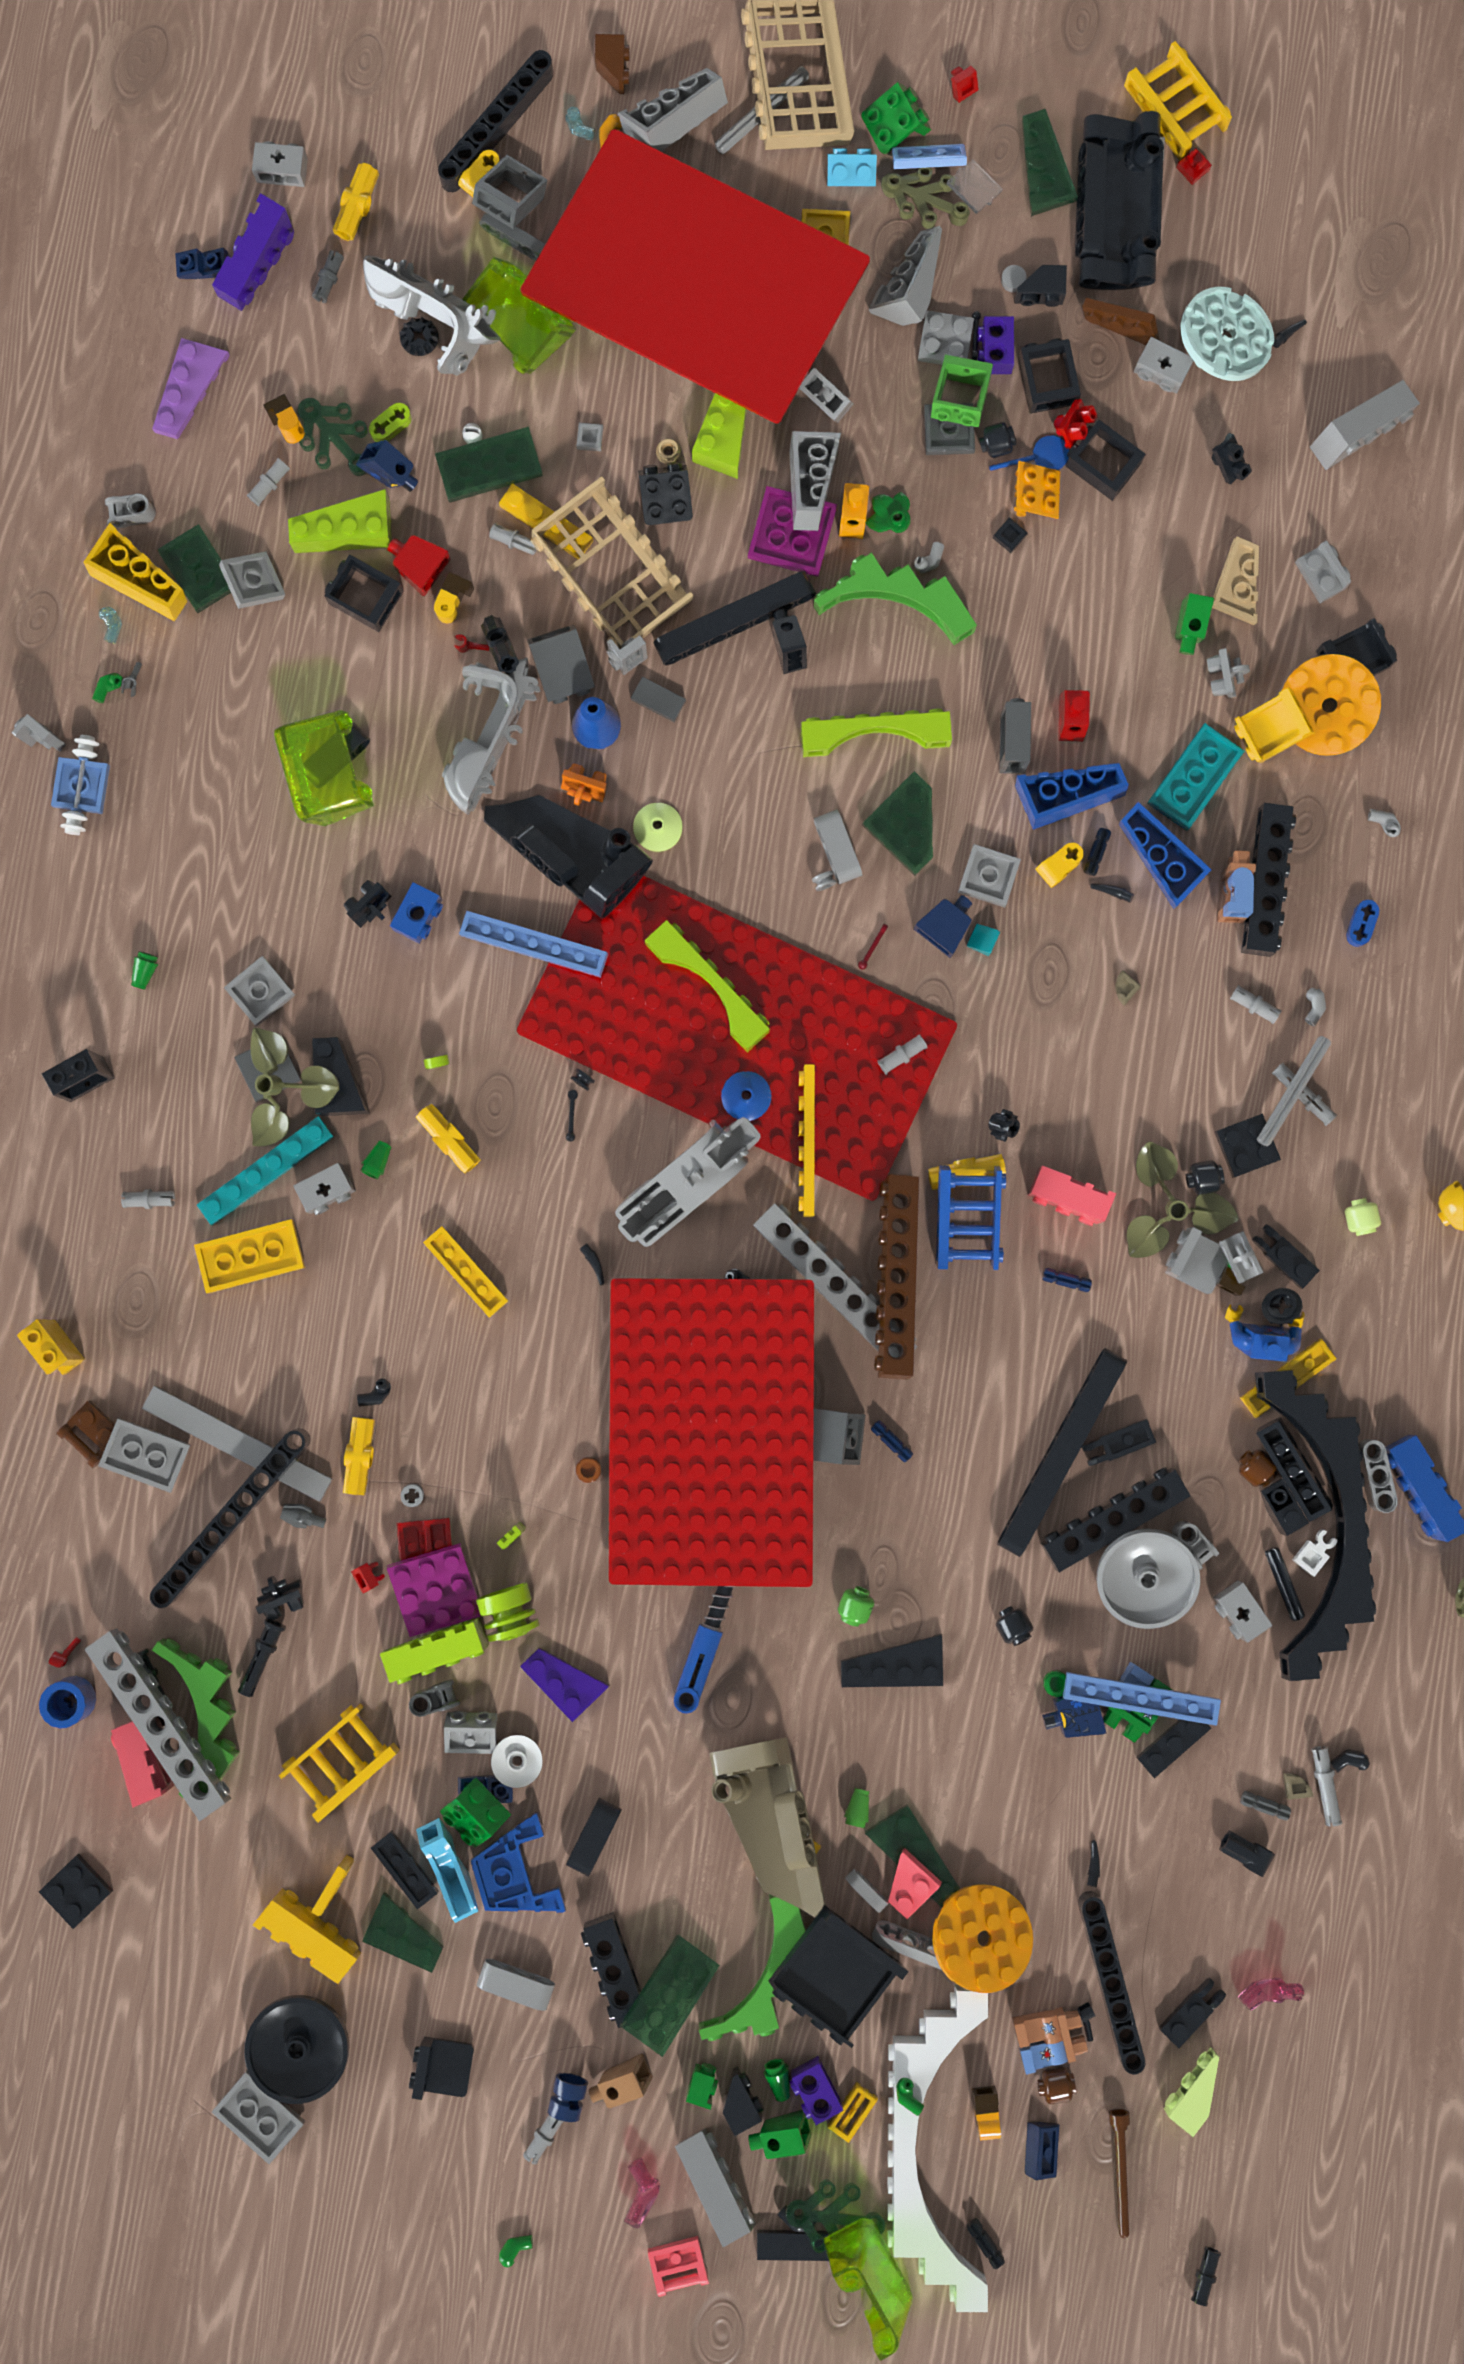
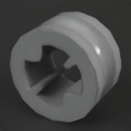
M833 871L824 872L812 879L813 883L817 884V887H815L816 891L828 889L837 883L836 879L832 878Z
M408 1484L401 1491V1501L407 1507L418 1506L424 1498L423 1489L417 1484ZM411 1488L416 1489L415 1493L419 1492V1497L415 1499V1502H409L410 1498L406 1499L405 1494L409 1493Z

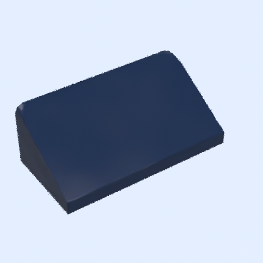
M1034 2121L1027 2123L1025 2174L1036 2181L1056 2178L1060 2126L1058 2123Z

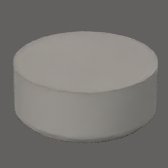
M1010 265L1005 268L1001 278L1003 288L1009 292H1016L1017 287L1026 280L1024 269L1018 265Z

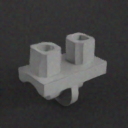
M1226 648L1220 649L1219 655L1208 658L1207 665L1210 674L1223 672V679L1211 681L1213 695H1227L1229 698H1234L1237 696L1233 677H1236L1237 684L1244 683L1243 675L1250 672L1249 665H1242L1241 658L1233 659L1234 667H1231L1230 655L1227 653Z
M1244 1231L1219 1242L1238 1283L1263 1273Z

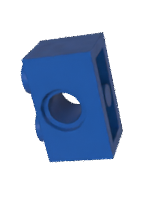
M412 882L390 927L393 931L420 944L422 938L426 939L431 931L432 926H430L433 917L437 918L443 908L441 897ZM423 909L424 916L421 919L415 920L412 918L415 910Z

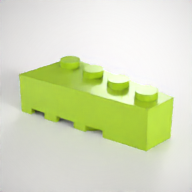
M715 393L692 449V462L738 479L747 409Z
M386 489L289 518V544L294 553L388 548L392 541L390 499Z
M476 1617L383 1650L380 1656L389 1683L397 1681L398 1684H402L412 1680V1675L421 1673L424 1676L435 1672L436 1667L442 1665L449 1667L461 1662L460 1659L466 1657L471 1659L484 1654L489 1643L480 1617Z

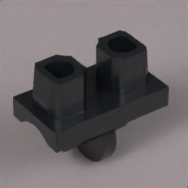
M1228 433L1225 440L1212 449V461L1215 465L1219 466L1226 483L1231 485L1236 479L1242 481L1252 472L1250 465L1244 460L1242 445L1237 443L1234 434Z
M367 880L360 889L365 895L359 901L352 897L344 903V907L347 910L346 914L360 928L367 921L370 923L376 916L381 921L385 918L381 911L387 906L386 902L392 896L378 882L375 884Z
M271 1576L267 1579L269 1586L262 1588L263 1595L257 1597L258 1605L256 1610L258 1614L264 1613L270 1622L282 1616L280 1608L282 1604L287 1603L291 1612L302 1609L304 1606L302 1596L303 1585L300 1579L287 1584L286 1579L277 1582L276 1578Z

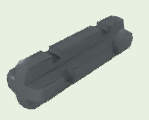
M1248 1791L1242 1793L1240 1800L1242 1805L1249 1808L1253 1806L1255 1810L1271 1816L1276 1815V1817L1285 1821L1289 1819L1291 1814L1290 1807L1281 1803L1278 1805L1273 1800L1259 1795L1255 1796Z

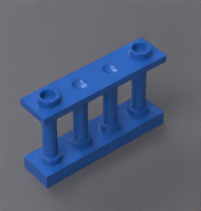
M939 1165L936 1265L938 1269H948V1262H953V1259L991 1260L993 1270H999V1263H1003L1004 1255L1003 1248L999 1247L1001 1190L1006 1188V1174L1002 1173L999 1166H994V1176L955 1175V1173H951L949 1166ZM955 1185L994 1186L993 1201L955 1200L950 1198L951 1188H955ZM954 1210L993 1211L992 1225H954L953 1222H950V1213H954ZM954 1235H992L991 1250L953 1249V1247H949V1237Z

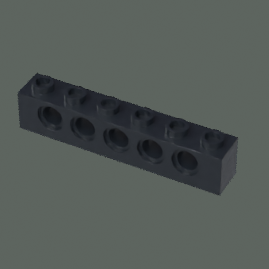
M1263 803L1258 808L1252 864H1256V871L1253 874V913L1244 923L1241 953L1271 957L1276 951L1280 950L1282 937L1278 936L1279 926L1283 925L1285 913L1281 909L1282 902L1286 901L1288 891L1284 884L1285 878H1288L1290 873V863H1287L1288 854L1292 852L1293 839H1290V833L1296 823V815L1293 814L1294 806ZM1270 828H1278L1280 837L1273 836ZM1268 851L1275 852L1278 860H1270ZM1265 875H1270L1274 878V886L1268 885L1265 882ZM1262 899L1271 902V910H1267L1262 906ZM1260 923L1268 926L1269 934L1260 932Z
M1164 1467L1153 1473L1154 1478L1148 1482L1141 1480L1131 1486L1133 1490L1124 1495L1121 1492L1109 1499L1110 1504L1103 1508L1101 1505L1088 1511L1089 1516L1082 1520L1079 1517L1073 1519L1066 1524L1067 1529L1060 1533L1055 1530L1044 1537L1045 1541L1041 1543V1546L1055 1570L1060 1573L1115 1541L1120 1536L1189 1498L1191 1495L1176 1469ZM1160 1485L1163 1489V1495L1160 1499H1154L1152 1490ZM1135 1498H1139L1142 1503L1141 1509L1137 1512H1133L1130 1508V1503ZM1117 1511L1120 1515V1520L1117 1524L1111 1525L1108 1521V1516L1111 1512ZM1090 1524H1096L1098 1527V1533L1094 1537H1088L1086 1529ZM1070 1536L1075 1537L1076 1546L1072 1550H1067L1064 1546L1065 1540Z

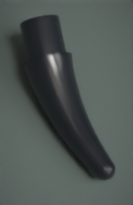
M1299 321L1277 333L1272 344L1273 347L1279 348L1297 330L1306 325L1307 321Z
M1104 884L1090 885L1091 889L1107 893L1131 903L1134 897V893L1127 891L1125 888Z
M586 1243L579 1250L592 1266L599 1284L604 1285V1275L600 1260L595 1250H592Z
M1092 1840L1087 1886L1097 1888L1098 1879L1100 1878V1859L1097 1842Z

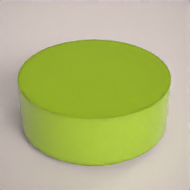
M448 1055L423 1060L426 1069L449 1065Z

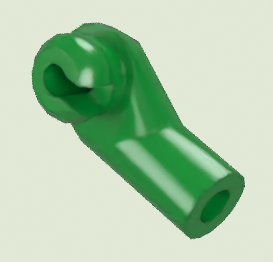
M110 673L100 677L92 700L104 704L107 693L121 687L123 677L118 673Z
M901 2078L896 2085L897 2100L903 2107L914 2115L919 2116L924 2108V2104L913 2097V2081L909 2078Z
M532 2235L513 2237L506 2241L499 2252V2261L502 2266L506 2268L513 2266L515 2263L514 2259L519 2251L533 2249Z

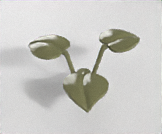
M256 1027L253 1028L251 1036V1058L255 1068L263 1074L257 1077L255 1089L272 1104H261L253 1111L251 1117L252 1145L269 1146L280 1141L287 1134L290 1125L289 1116L279 1111L280 1105L271 1095H278L283 1088H302L301 1098L303 1102L309 1107L321 1108L329 1104L339 1090V1082L329 1069L322 1066H310L302 1071V1083H283L280 1077L272 1074L278 1070L277 1065L284 1063L287 1059V1042L276 1032Z
M1151 1141L1147 1142L1138 1154L1136 1173L1139 1180L1146 1186L1151 1187L1157 1183L1160 1184L1169 1198L1165 1206L1167 1216L1156 1222L1153 1217L1142 1215L1130 1222L1126 1237L1128 1254L1133 1258H1144L1154 1255L1167 1245L1170 1236L1169 1232L1160 1225L1171 1219L1181 1221L1189 1213L1194 1212L1192 1216L1193 1225L1204 1234H1216L1239 1220L1233 1206L1216 1193L1198 1195L1195 1200L1196 1208H1188L1185 1202L1175 1199L1164 1181L1170 1180L1176 1175L1178 1169L1177 1159L1170 1150Z

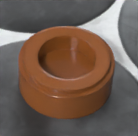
M592 1457L583 1458L576 1466L577 1477L585 1483L596 1481L601 1474L600 1463Z

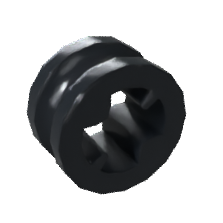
M577 1068L575 1070L576 1075L571 1076L570 1079L586 1091H589V1085L591 1083L594 1084L595 1080Z

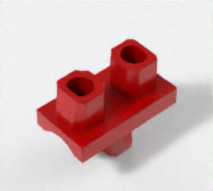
M1075 399L1067 414L1058 415L1054 420L1056 433L1064 437L1066 449L1072 448L1077 440H1084L1088 434L1087 423H1094L1098 417L1094 406H1084L1082 399Z

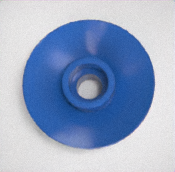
M749 1071L739 1072L732 1075L725 1082L721 1094L722 1103L727 1113L738 1120L744 1117L752 1121L761 1117L768 1110L771 1103V1090L767 1081L759 1074ZM749 1091L751 1098L748 1100L743 1099L742 1093Z

